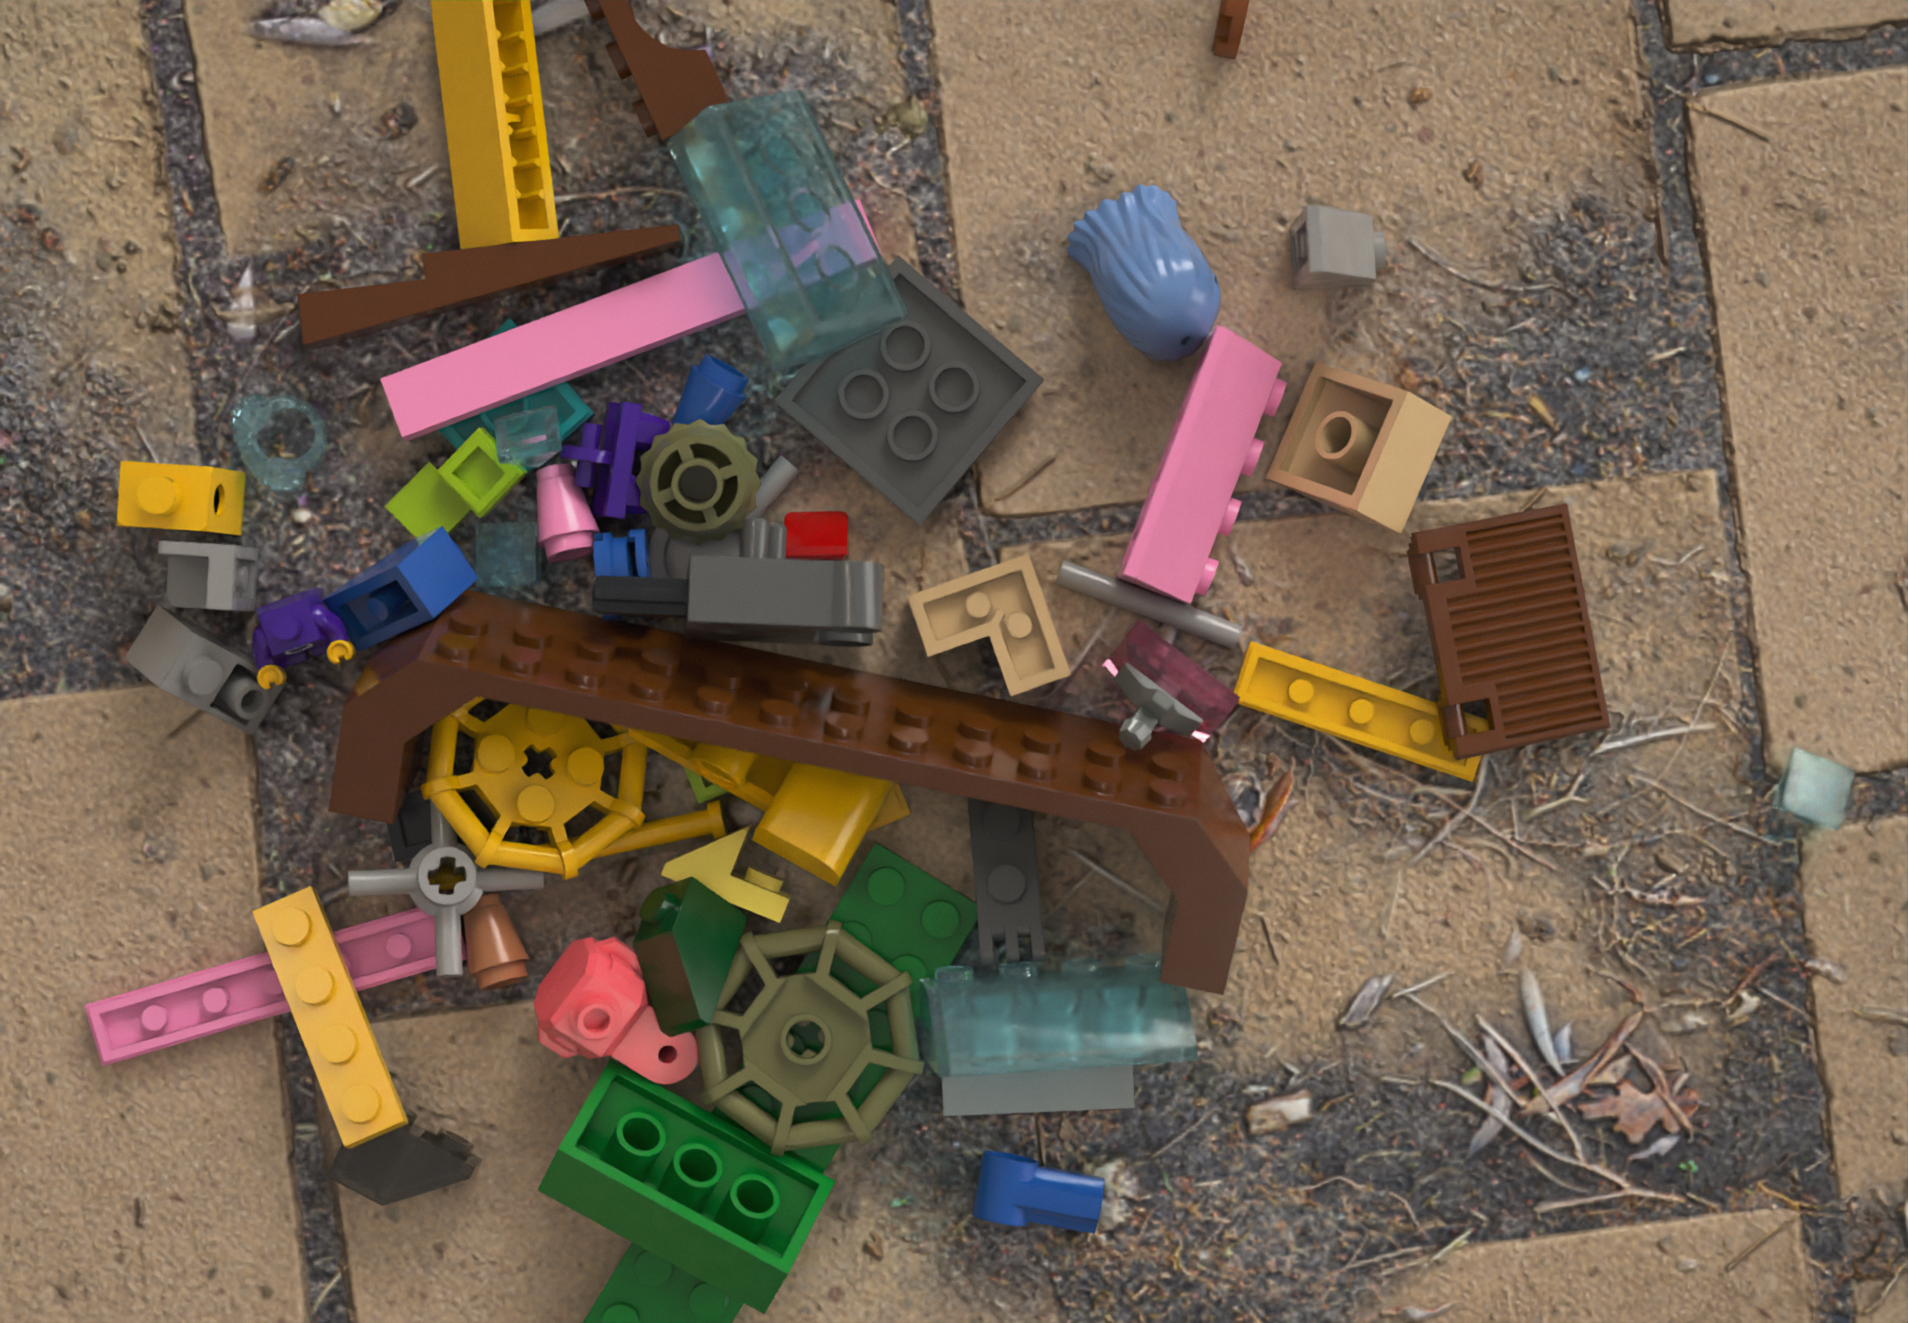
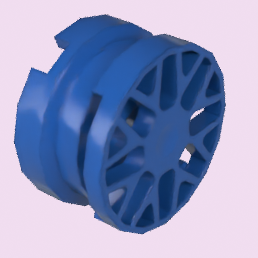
M646 528L629 530L627 537L615 538L612 532L594 534V540H596L593 541L595 577L599 575L636 577L632 552H636L638 577H652L650 542ZM601 614L604 622L621 620L623 616Z

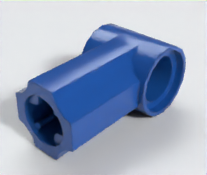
M983 1151L971 1215L982 1220L1005 1225L1027 1226L1028 1222L1095 1234L1100 1216L1105 1179L1104 1177L1039 1166V1161L1021 1155L999 1151Z

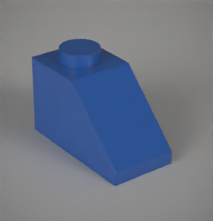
M441 526L403 544L330 593L323 602L331 612L341 618L347 635L360 652L434 619L479 577L465 559L460 547L453 542L446 530Z

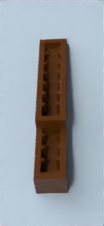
M677 224L422 254L425 279L297 294L303 345L313 350L682 248L684 247L683 231Z

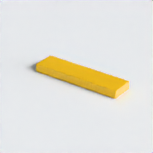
M1252 641L1248 643L1229 700L1230 702L1473 782L1481 755L1455 760L1452 751H1448V746L1444 745L1435 702ZM1464 712L1468 734L1489 730L1487 719Z

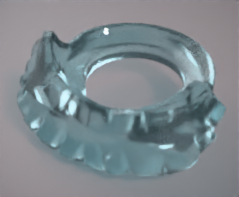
M252 394L248 398L243 397L240 399L241 403H236L232 409L231 414L233 418L230 424L235 432L233 439L235 443L239 444L237 448L239 453L243 454L242 459L245 465L250 467L252 475L256 479H260V483L264 487L268 486V489L273 492L283 491L284 493H289V490L291 492H295V489L301 490L305 483L306 473L319 463L326 450L327 429L321 414L306 400L292 395H276L265 398L262 394ZM285 409L295 410L305 415L314 429V442L310 450L296 459L268 458L262 452L256 438L257 433L262 430L267 418L273 413Z

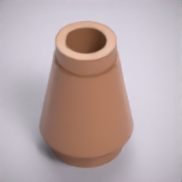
M499 893L481 895L478 903L463 917L469 978H476L479 991L484 992L510 986L527 979L529 976L525 964L530 961V958L504 905L501 904Z

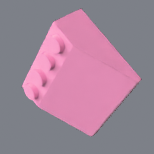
M1217 325L1204 344L1116 576L1118 579L1186 605L1191 604L1194 593L1204 597L1207 595L1219 561L1208 557L1217 533L1228 537L1232 530L1242 502L1231 498L1240 474L1248 477L1252 476L1264 445V441L1254 438L1262 414L1270 417L1275 416L1287 384L1286 381L1276 378L1282 364L1280 361L1230 329Z

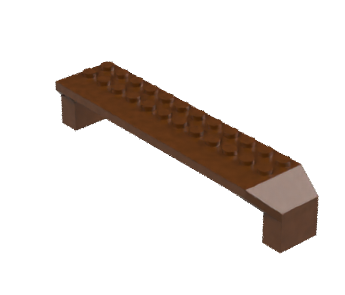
M465 590L434 619L396 635L374 653L343 705L329 811L393 824L419 772L425 729L476 697H483L1125 829L1130 833L1171 891L1163 926L1159 982L1220 995L1224 994L1248 895L1250 835L1201 740L1152 730L1149 742L1142 749L1134 751L1125 747L1118 739L1119 730L1123 725L1119 723L719 641L685 640L684 634L617 620L604 622L603 618L471 590Z

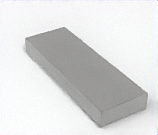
M1131 1042L941 1051L943 1116L1135 1108Z

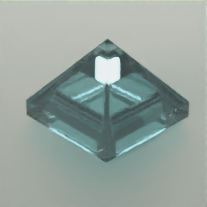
M556 405L535 408L494 419L497 457L500 464L539 468L562 450L559 413Z

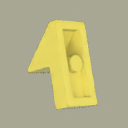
M751 824L670 859L665 863L661 873L662 876L674 881H680L692 876L729 903L778 923L782 921L792 895L780 891L784 880L750 866H748L745 876L734 872L752 827Z

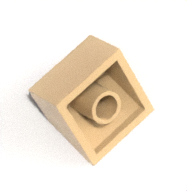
M1315 362L1265 478L1352 517L1401 534L1452 416L1406 390Z

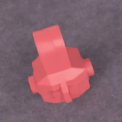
M593 937L572 941L538 986L534 1010L537 1017L539 1043L566 1059L579 1054L587 1059L612 1056L648 1080L658 1084L679 1082L690 1075L695 1069L699 1060V1054L693 1031L669 1037L660 1031L635 950L619 939L611 937L597 941Z

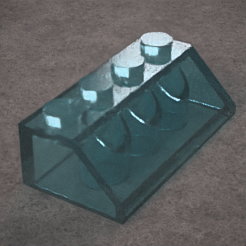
M801 89L709 105L666 143L774 370L822 359L909 315Z
M1160 954L1129 955L1125 957L1126 965L1101 967V960L1097 958H1071L1062 961L1061 970L1037 971V963L1034 962L1003 963L999 965V973L974 975V968L971 966H944L935 969L934 978H919L922 1055L938 1078L1198 1060L1197 1044L1186 988L1159 982Z

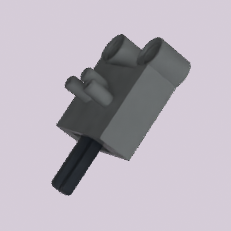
M749 517L743 521V529L740 531L739 557L690 555L686 579L596 576L592 587V608L597 614L684 617L685 640L866 647L873 645V633L882 632L884 565L865 561L786 559L787 527L780 523H769L765 518Z

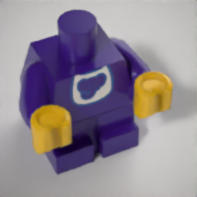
M314 587L255 609L260 625L253 632L252 656L259 671L257 681L263 689L273 688L274 683L276 686L284 684L287 679L284 668L309 660L308 652H311L313 657L327 653L329 661L334 665L341 664L344 658L345 661L354 659L356 655L355 647L348 640V635L341 618L331 612L323 602L325 596L322 588Z

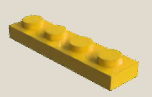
M309 886L252 911L344 1147L351 1149L408 1124V1119L317 890Z

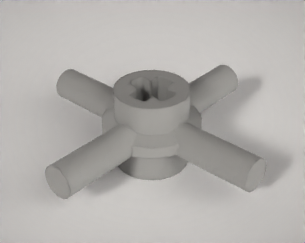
M430 800L432 844L419 851L407 869L348 871L349 897L410 894L415 905L424 913L434 917L437 977L463 976L460 916L469 912L478 903L483 891L544 889V872L496 865H487L483 869L473 863L476 858L468 847L458 843L456 831ZM439 866H452L453 876L462 875L463 881L455 884L453 894H440L439 884H429L428 878L437 877Z

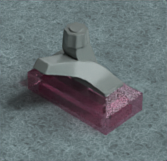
M1140 620L1136 622L1102 665L1115 676L1113 680L1120 686L1133 706L1137 708L1130 719H1125L1119 730L1118 738L1125 747L1134 751L1142 749L1149 742L1152 730L1156 724L1188 737L1192 735L1204 743L1230 714L1240 699L1237 694Z

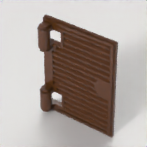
M1567 503L1411 533V543L1408 544L1409 550H1406L1414 593L1418 594L1419 600H1423L1441 691V694H1438L1436 706L1444 745L1448 746V751H1452L1455 760L1611 728ZM1454 548L1460 579L1439 583L1433 552ZM1484 699L1489 730L1468 734L1462 703Z

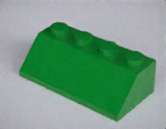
M610 1058L557 1149L537 1191L765 1314L788 1276L835 1180L785 1153L783 1157L771 1154L772 1148L758 1138Z

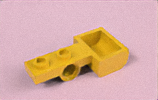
M629 728L628 736L764 811L765 814L756 827L752 840L835 887L895 784L892 781Z

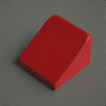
M811 511L790 512L786 514L784 518V525L787 527L786 559L830 561L846 560V557H849V525L846 512Z

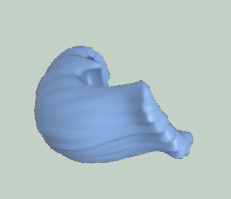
M1137 184L1131 192H1122L1118 200L1103 199L1096 210H1086L1084 218L1074 222V231L1067 236L1070 245L1066 249L1071 260L1078 262L1091 276L1102 306L1119 333L1134 348L1155 361L1177 362L1194 354L1204 344L1212 331L1220 311V287L1217 277L1209 266L1204 254L1193 239L1182 229L1176 208L1177 201L1172 199L1167 191L1160 190L1156 185L1144 186Z

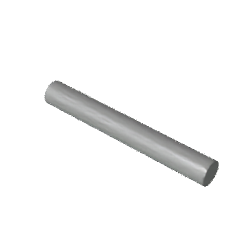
M1065 560L1062 563L1055 583L1231 649H1235L1243 626Z

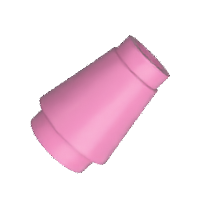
M556 464L536 471L538 482V547L545 549L547 560L550 562L571 561L593 554V541H596L594 540V534L600 533V530L582 488L574 485L575 472L573 465Z

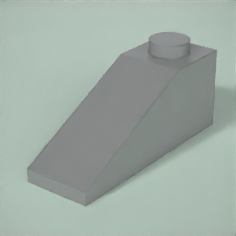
M1309 205L1304 207L1290 226L1294 290L1370 286L1376 280V270L1385 269L1384 232L1373 231L1372 215L1322 205Z

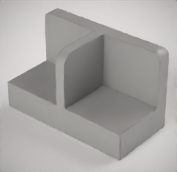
M159 541L158 554L169 555L166 591L168 602L175 607L255 612L259 549L226 544Z

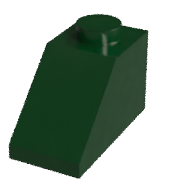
M691 876L652 890L641 906L640 918L642 920L633 942L660 1031L669 1037L711 1024L748 918L742 911Z

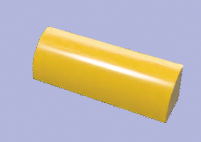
M530 0L430 1L460 249L559 238Z

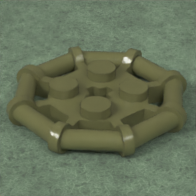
M830 919L827 925L754 935L751 931L743 934L740 938L741 944L735 952L711 1024L695 1030L704 1089L699 1095L705 1105L712 1103L771 1147V1154L783 1157L785 1151L859 1141L862 1145L874 1139L872 1132L916 1074L923 1073L925 1061L920 1059L909 987L914 982L907 970L900 972L842 929V922ZM821 951L817 970L813 972L778 977L768 960ZM834 955L875 984L877 988L863 997H859L831 976L829 973ZM756 968L765 983V987L744 1015L725 1010L726 1005L752 970ZM884 1000L886 1001L893 1052L873 1048L868 1010ZM812 1021L821 1027L818 1038L824 1043V1046L818 1053L807 1049L802 1055H799L791 1049L794 1045L795 1037L789 1030L795 1023L806 1027ZM720 1025L739 1029L740 1040L742 1041L744 1068L730 1076L727 1075ZM868 1063L889 1067L857 1109L847 1092ZM752 1080L782 1102L779 1121L737 1091L736 1088ZM835 1101L844 1116L792 1124L796 1106L807 1105V1103Z

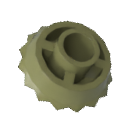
M701 419L689 425L675 423L667 433L654 436L651 449L640 456L641 471L635 480L641 491L639 505L650 514L652 525L666 530L673 540L687 539L696 545L709 539L722 541L730 531L743 528V521L746 515L757 508L755 495L762 484L756 473L758 459L747 451L745 439L732 435L724 424L709 425Z

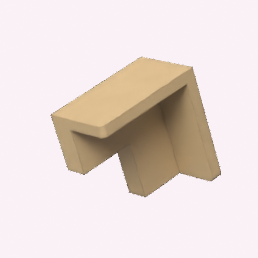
M1029 553L907 596L928 657L989 636L1010 697L1071 676Z

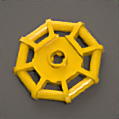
M476 697L433 724L426 783L420 786L423 799H430L476 857L473 863L483 869L489 864L560 874L563 880L575 878L578 876V869L629 830L640 829L646 818L641 810L648 746L628 736L629 727L610 724L618 735L601 740L584 718L512 703L486 722H482L470 715L468 711L485 699L483 697ZM458 730L474 738V757L470 773L454 776L453 768ZM533 748L537 753L546 751L552 758L549 769L553 775L546 780L539 773L528 777L522 770V767L528 761L524 753L525 750ZM623 751L618 797L616 799L600 790L601 778L604 772V756ZM473 789L495 816L497 821L490 833L458 794L459 792ZM588 806L607 815L573 842H569L564 825ZM521 825L536 827L537 830L548 833L551 847L502 841L509 827L520 828Z

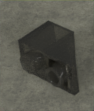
M402 1105L409 1122L408 1124L351 1149L344 1147L342 1144L326 1177L384 1206L468 1180L478 1170L483 1159L471 1154L474 1145L462 1136L440 1128L437 1135L414 1124L417 1115Z

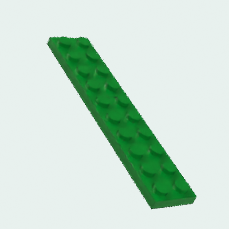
M876 841L825 925L829 924L830 919L842 922V929L900 972L906 970L909 972L914 981L909 987L914 1022H916L978 919L976 902ZM821 951L808 953L796 973L816 971ZM834 955L829 973L831 976L859 997H863L877 988L875 984ZM884 1000L868 1010L873 1048L893 1052L886 1001ZM812 1021L806 1027L795 1023L789 1030L795 1037V1042L791 1049L799 1055H802L807 1049L818 1053L824 1046V1043L818 1038L821 1027ZM743 1060L739 1065L738 1069L736 1070V1072L744 1068ZM868 1063L847 1093L857 1109L888 1067ZM752 1080L736 1088L737 1091L779 1121L782 1102ZM820 1101L796 1106L792 1124L844 1116L835 1101ZM714 1106L711 1111L712 1114L756 1137ZM841 1143L785 1151L784 1153L823 1174ZM632 1242L583 1323H732L744 1303Z

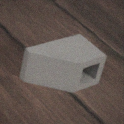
M159 604L124 657L126 661L158 688L251 735L254 734L285 685L284 683L276 686L274 683L273 688L263 689L257 681L259 671L253 659L208 630Z

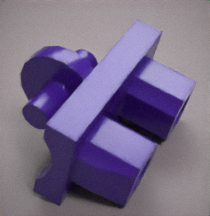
M620 401V403L607 402L600 450L602 425L583 422L580 447L561 445L560 458L577 461L575 486L593 488L597 464L591 503V512L595 516L624 519L625 514L648 513L639 505L641 491L635 482L637 476L631 475L635 451L647 452L650 450L654 436L667 433L670 423L657 416L641 412L642 404Z

